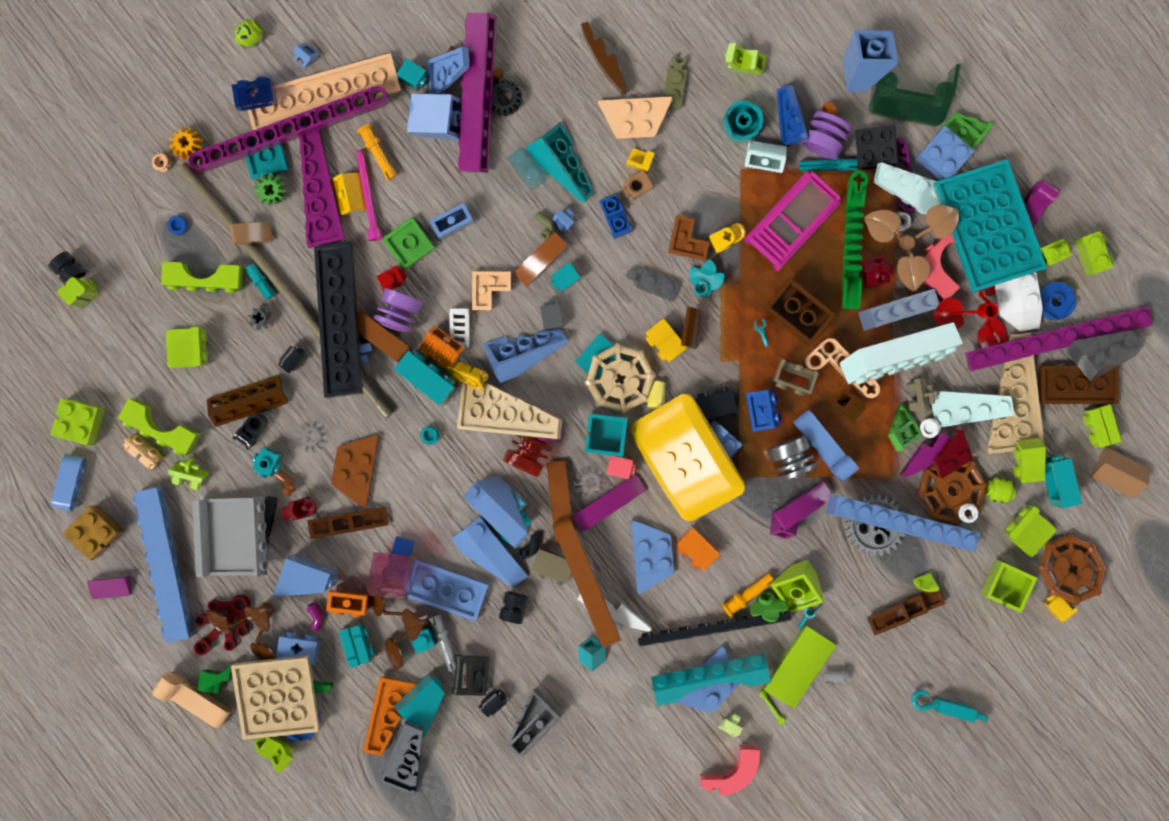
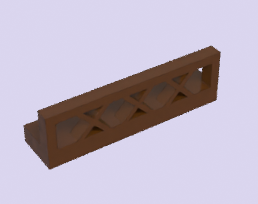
M279 375L207 398L208 416L215 427L288 404V398L282 389V381ZM276 383V388L267 389L270 385ZM258 390L256 394L249 395L252 391ZM240 396L238 400L231 401L234 397ZM222 402L219 406L213 408L214 403Z

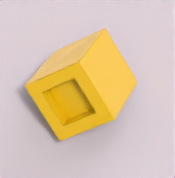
M633 148L627 159L626 166L640 172L644 170L647 174L655 153L651 151L645 153Z

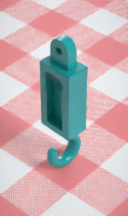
M918 690L911 696V704L918 711L934 709L937 713L975 723L976 719L984 722L988 721V715L979 713L972 706L936 697L929 704L919 705L917 703L918 696L929 695V692L926 690Z

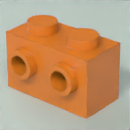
M332 589L328 592L326 611H331L335 615L348 613L353 617H363L369 611L370 593Z

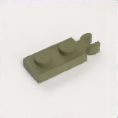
M674 54L672 57L674 68L668 67L663 97H672L673 101L669 108L681 109L687 70H682V68L686 64V56H684L682 63H677L676 55Z

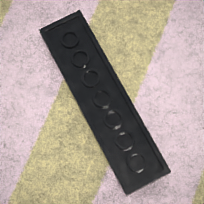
M350 241L315 246L314 256L324 398L363 394L353 244Z

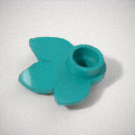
M708 260L701 269L691 267L689 279L694 284L696 295L705 298L712 293V290H717L722 286L725 274L717 273L715 263L712 260ZM703 285H706L705 291L702 290Z

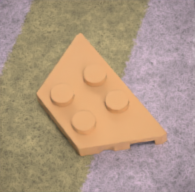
M672 97L601 100L598 101V104L617 139L654 138L659 132L660 125L664 121L666 112L673 99Z

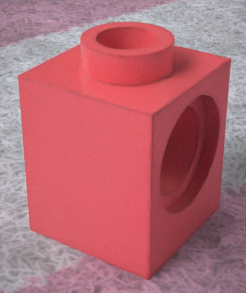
M610 455L606 474L629 479L630 475L634 476L636 465L633 464L631 459Z

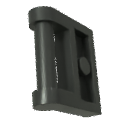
M455 655V679L451 694L486 696L490 657ZM468 663L466 688H461L463 665Z

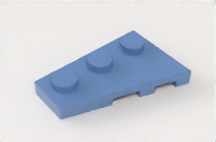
M460 47L427 60L429 94H442L469 68L468 48Z

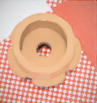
M165 153L157 154L152 159L153 168L160 172H166L168 167L171 166V159Z

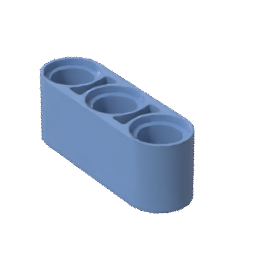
M67 453L63 456L52 496V507L70 512L74 510L86 467V458Z

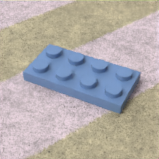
M416 559L404 597L476 621L489 584Z

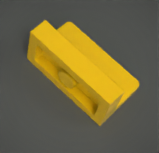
M359 172L341 173L331 178L340 216L348 215L354 211L367 210Z

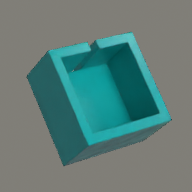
M589 414L587 431H591V434L586 435L584 452L623 457L628 418Z

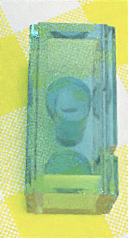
M523 146L507 157L508 162L531 191L547 180L546 175Z

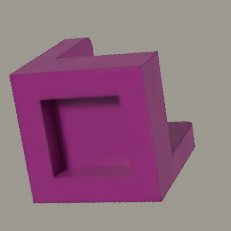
M777 511L773 512L770 534L783 539L796 536L798 523L784 531L774 516Z

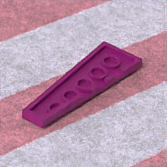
M319 130L299 137L305 203L304 212L306 217V243L309 249L345 240Z

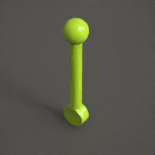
M761 690L759 696L768 704L776 716L778 724H784L785 719L778 714L767 698L766 692Z

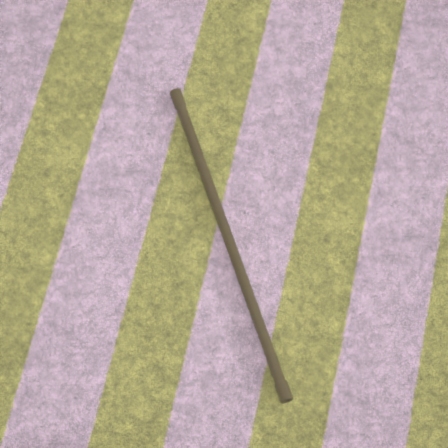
M186 162L181 164L177 170L230 231V225L236 223L206 189ZM252 243L240 244L320 340L318 322ZM362 377L363 393L383 419H387L393 414V411Z

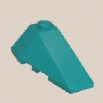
M559 122L526 148L537 164L584 203L595 193L586 172L581 170L578 163L580 157L575 155L571 146L574 144L572 138L561 122Z

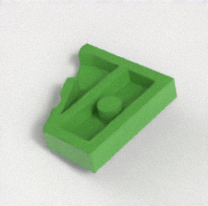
M954 112L941 129L946 126L974 150L994 124L991 122L983 123L977 121V118L965 117L963 114Z
M905 403L897 406L888 434L892 444L900 452L923 435Z

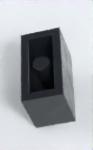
M727 387L716 389V393L711 395L708 392L697 394L698 398L694 399L707 420L738 412L733 391L727 390Z

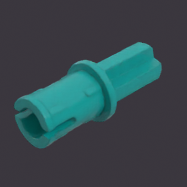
M255 263L245 268V271L254 282L253 286L258 288L264 299H271L275 293L266 281L267 277L261 274Z

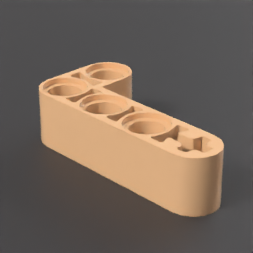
M825 339L806 356L805 365L810 370H817L829 362L845 378L842 368L838 364V359L840 356L847 358L850 354L835 339ZM827 342L833 345L831 353L826 352L824 349ZM812 356H817L819 359V364L816 367L810 363ZM869 378L864 383L865 385L859 386L856 382L851 384L864 398H874L880 393L879 384L872 378ZM866 386H872V393L866 392L868 390Z
M167 672L161 677L152 691L153 696L161 701L171 699L209 725L218 729L222 727L231 713V710L226 705L209 694L198 691V687L174 672Z

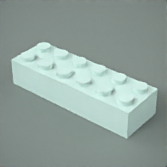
M953 322L858 349L841 361L840 366L848 384L856 382L857 385L867 382L869 378L877 380L886 373L889 376L900 372L899 369L904 368V371L916 367V364L924 366L933 359H935V362L946 358V355L956 352V348L963 343Z

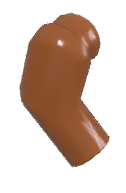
M280 470L275 475V478L285 485L282 492L287 496H291L296 490L293 479Z

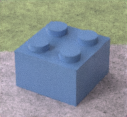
M944 126L916 156L915 160L940 181L952 177L974 150Z

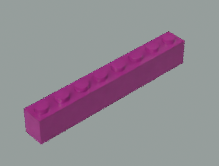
M467 13L464 47L468 48L470 61L469 68L464 72L462 79L463 94L461 99L462 114L460 118L461 133L459 138L460 153L458 166L459 171L488 173L496 16L489 13Z

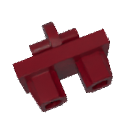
M310 497L288 502V506L281 508L283 518H292V521L313 516L317 510L316 502L310 499Z

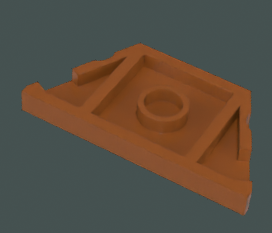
M379 435L337 447L331 485L362 508H367Z

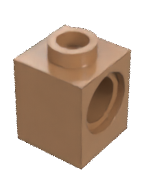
M643 170L623 182L624 187L622 188L626 197H631L633 201L653 190V185ZM639 182L642 188L639 191H635L631 188V184Z

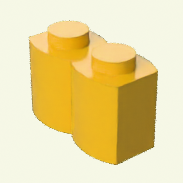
M664 318L645 332L647 335L645 340L651 347L655 345L659 350L657 355L663 362L667 361L670 363L687 349V347L681 346V339Z

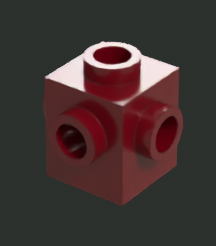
M886 256L862 260V276L867 287L890 283L893 267L891 263H888Z

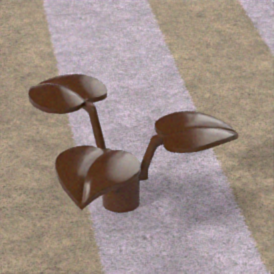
M372 583L369 593L370 606L374 614L378 617L382 614L402 616L405 632L393 640L389 637L385 642V652L389 662L395 669L400 670L403 657L397 642L404 636H407L411 642L415 641L423 626L428 624L427 615L424 611L413 613L409 609H404L403 612L386 611L383 596L375 584Z
M263 602L259 608L246 607L244 609L245 617L235 623H229L228 619L220 613L208 609L205 610L210 623L218 631L225 634L231 632L230 628L248 619L260 629L255 643L250 644L252 653L259 660L277 659L269 647L260 644L263 632L270 630L269 619L275 613V609L269 603Z

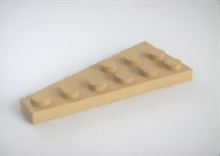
M1031 333L1009 335L1008 342L1029 337ZM1034 355L1006 362L1003 365L997 395L1012 397L1015 416L992 419L986 454L1014 451L1016 441L1040 438L1045 445Z
M485 381L482 383L484 390L473 389L467 384L462 383L457 429L561 439L562 419Z

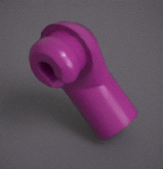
M310 603L307 606V612L313 618L310 629L319 632L325 614L318 604Z

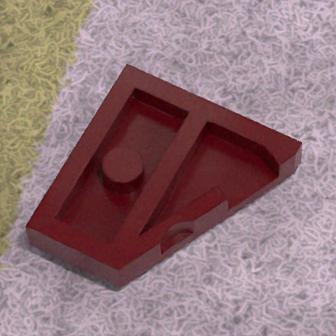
M960 427L954 430L955 436L950 442L946 441L941 452L933 460L936 472L942 479L973 459L964 431Z

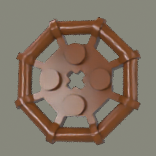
M973 460L962 466L965 468L962 473L954 471L943 479L933 473L936 471L934 464L922 470L923 475L916 496L919 497L931 520L935 519L960 526V523L963 521L959 518L958 511L964 504H973L979 513L982 512L981 508L988 483L984 481ZM969 472H971L977 482L976 485H973L968 478ZM932 477L934 479L932 491L926 492L929 479ZM950 486L957 487L955 495L948 493ZM974 489H978L975 503L971 501V494ZM927 496L934 497L938 503L936 509H934ZM943 508L953 510V516L940 512ZM965 511V516H970L971 511Z
M1067 533L1066 536L1052 542H1046L1040 566L1037 568L1049 589L1048 593L1051 596L1055 595L1072 602L1073 605H1079L1080 602L1094 596H1100L1108 567L1105 566L1096 548L1097 545L1076 537L1073 533ZM1066 544L1067 550L1061 553L1056 550V548ZM1073 544L1085 548L1086 550L1084 552H1082L1081 550H1075ZM1052 554L1055 561L1052 566H1048ZM1089 554H1091L1097 567L1092 566L1088 558ZM1070 564L1076 568L1075 574L1074 572H1069ZM1049 571L1052 572V574H1053V576H1054V578H1055V580H1056V582H1057L1056 584L1054 583V581H1053V579H1052V577H1051ZM1093 572H1097L1095 583L1093 585L1090 582V579L1093 577ZM1085 586L1088 591L1078 594V588ZM1060 587H1068V589H1070L1071 594L1061 590Z

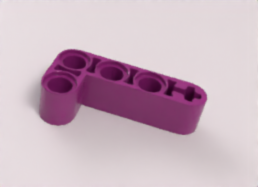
M1045 179L1036 182L1023 201L1033 228L1047 205L1053 203L1061 190Z

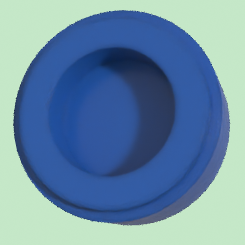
M173 216L169 219L167 226L172 234L183 235L187 232L188 222L185 218Z

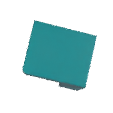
M590 636L578 645L579 662L591 671L606 661V647L603 648L600 641L595 637Z

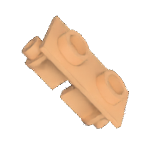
M136 433L124 440L123 446L125 450L135 458L139 454L142 455L138 461L146 466L147 469L154 470L158 465L157 463L164 459L158 450L151 447Z

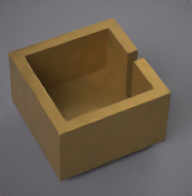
M98 505L89 506L64 531L63 535L91 561L99 558L110 547L109 544H112L124 530Z

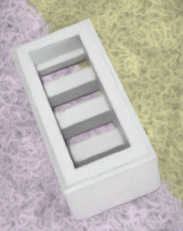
M450 309V337L453 339L465 338V342H458L465 348L470 346V309ZM455 315H465V319H455ZM455 323H465V326H455ZM455 330L465 331V334H455Z

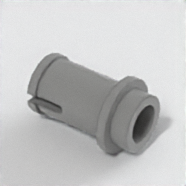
M847 670L824 671L825 684L839 682L845 684V682H848Z

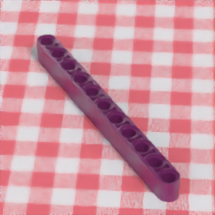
M381 86L370 87L196 151L189 156V165L200 172L210 171L382 108L389 103L390 96ZM382 92L383 98L377 101L375 99L376 95ZM365 99L364 106L358 107V101ZM346 105L347 111L340 114V108ZM329 112L328 119L322 120L323 113ZM311 119L310 125L304 127V121ZM292 125V132L286 134V128ZM271 132H275L274 138L268 140V135ZM254 138H256V139H257L256 145L253 146V147H251V146H250L251 140L254 139ZM239 145V150L233 153V147ZM220 151L221 157L215 160V154ZM203 158L202 165L197 166V161Z

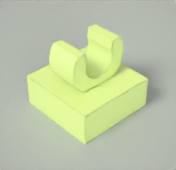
M733 714L729 720H722L718 728L733 737L739 736L743 729L737 726L741 717Z

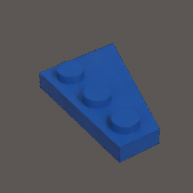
M786 85L777 89L781 146L789 147L809 139L794 86Z

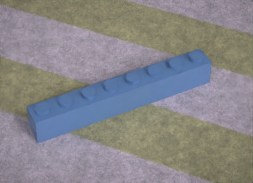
M157 487L134 492L133 503L138 509L137 522L142 528L141 540L147 551L145 559L151 570L149 578L154 584L153 596L158 603L157 615L163 626L161 628L162 637L166 640V643L188 639L194 636L163 488Z
M830 494L826 508V514L976 552L980 537L978 532Z

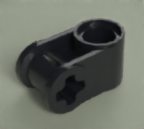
M262 414L249 416L232 439L238 440L246 446V450H250L267 427V418ZM255 418L260 420L259 428L253 424Z

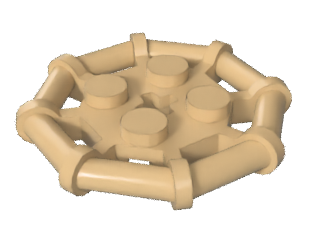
M615 343L611 348L596 356H592V363L584 383L591 392L598 408L603 407L626 414L627 411L647 401L656 373L653 372L643 350L639 351ZM620 353L633 356L634 358L631 361L623 360L620 358ZM615 354L616 359L607 364L602 362L604 359ZM638 360L645 371L643 374H639L635 366ZM601 365L603 367L600 378L595 379L598 366ZM617 374L625 375L623 383L615 382ZM646 378L642 393L637 390L640 379ZM601 383L605 391L602 397L595 384ZM633 393L639 396L625 404L624 398ZM609 396L619 398L620 404L606 401Z

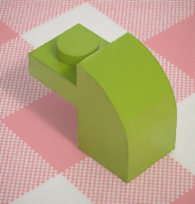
M729 43L725 54V63L728 64V69L735 72L763 75L767 56L758 50H744L736 43Z
M280 736L257 738L254 742L257 753L269 759L275 771L282 773L285 767L290 764L293 758L291 753L294 750Z

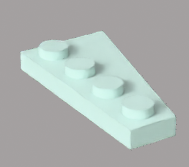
M884 163L877 164L874 183L890 194L901 198V201L905 204H910L916 208V211L925 215L930 208L940 205L933 185L937 181Z
M939 391L940 395L934 396L935 404H932L934 419L940 423L941 427L1015 416L1011 396Z

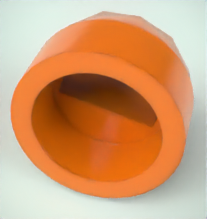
M828 102L822 105L823 112L837 115L838 106L835 103Z

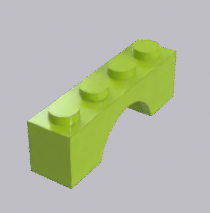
M162 262L161 285L167 286V290H179V287H187V291H198V288H206V292H217L218 289H225V293H237V290H243L244 267L219 265L217 271L212 276L205 279H197L190 273L187 264Z
M128 398L118 416V419L123 421L122 424L124 426L140 430L139 434L144 437L150 438L151 436L155 438L157 444L173 448V452L180 456L190 455L201 436L200 433L185 425L178 426L169 432L159 429L152 421L151 407L135 398Z

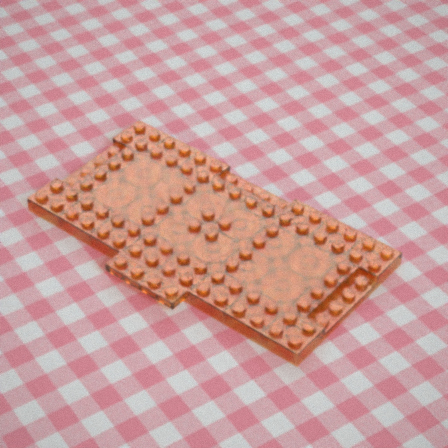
M741 169L739 171V223L745 227L746 235L739 241V285H722L720 287V362H738V441L742 444L738 449V472L741 477H778L779 474L785 472V470L775 471V468L782 464V462H772L767 449L786 440L801 436L802 434L793 424V421L809 410L845 455L849 456L859 467V470L850 477L893 478L894 445L888 434L894 421V374L889 376L886 373L883 377L875 380L880 386V393L874 398H864L829 362L820 369L811 370L817 371L819 374L812 393L805 394V397L795 394V389L787 387V390L776 387V383L772 382L780 359L808 369L805 365L806 356L825 339H835L850 355L858 349L893 340V322L864 331L858 312L893 302L895 236L889 242L881 243L876 241L870 235L864 217L862 218L861 224H863V229L861 230V235H863V239L860 242L862 246L860 251L862 260L886 256L888 263L892 264L893 274L890 275V283L867 287L861 271L859 273V276L862 277L860 310L842 309L841 280L843 276L842 258L844 255L843 237L845 233L844 215L846 211L844 207L847 195V181L855 171H840L839 173L837 171H813L841 197L839 200L841 204L777 272L772 267L774 264L752 244L748 245L744 239L806 172L810 174L812 171H783L780 174V172L765 171L764 169ZM860 170L868 176L865 206L862 208L864 217L878 210H890L895 213V195L890 194L874 183L876 170ZM855 178L854 181H857V185L859 186L861 182H858V178ZM810 181L781 213L803 232L831 200ZM779 215L768 226L789 246L800 236ZM789 278L836 314L811 346L805 345L763 311L764 307ZM761 319L765 320L766 326L764 330L769 343L768 346H764L759 331L754 329L755 321L757 327H763ZM830 342L825 344V351L828 353L833 351V345ZM817 356L811 357V365L818 366L819 359ZM840 356L838 359V364L840 365V362L846 358ZM781 370L779 376L781 380L804 388L808 382V379ZM866 386L868 388L866 392L872 393V386ZM843 388L855 395L866 407L854 423L843 416L831 404ZM774 389L778 395L777 408L782 417L781 426L753 432L746 393ZM811 445L803 452L804 455L814 454V458L807 461V463L816 461L818 466L801 477H836Z

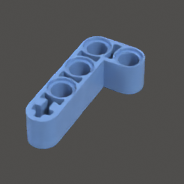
M805 411L793 421L796 428L802 435H806L809 444L840 481L844 482L859 470L856 463L849 456L845 455L811 411Z

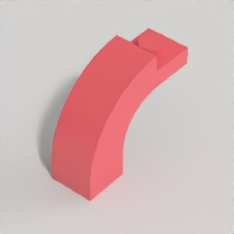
M739 745L738 762L734 769L724 775H700L701 787H704L705 790H715L718 788L720 795H730L745 788L752 781L758 770L760 760L759 747Z

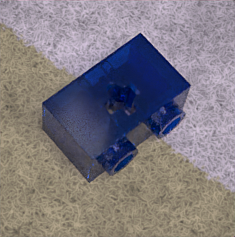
M258 77L255 81L250 82L248 80H239L237 84H232L235 108L240 112L278 105L274 82L268 77ZM254 90H257L258 92L253 97L251 94H254Z

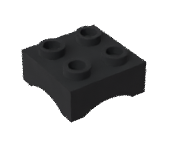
M894 124L855 130L859 170L877 168L879 163L890 166L899 165L896 127Z

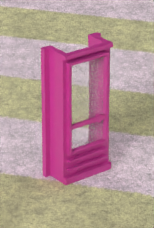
M813 171L810 174L806 172L744 241L748 245L752 244L774 264L772 267L778 272L841 204L839 202L841 197Z

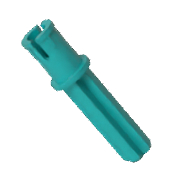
M838 157L837 160H801L799 162V171H837V173L849 170L857 171V158L840 159Z

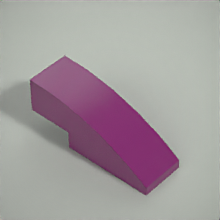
M940 432L929 446L921 443L899 475L908 477L931 466L934 458L941 452L946 441L950 442L952 438Z
M821 481L814 484L803 494L795 497L777 511L774 516L785 531L828 502L829 496L832 493L825 482Z

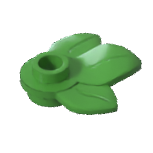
M767 591L761 592L756 602L750 606V614L752 616L762 615L763 619L768 622L777 621L779 619V612L788 610V606L783 600L775 599L774 595Z

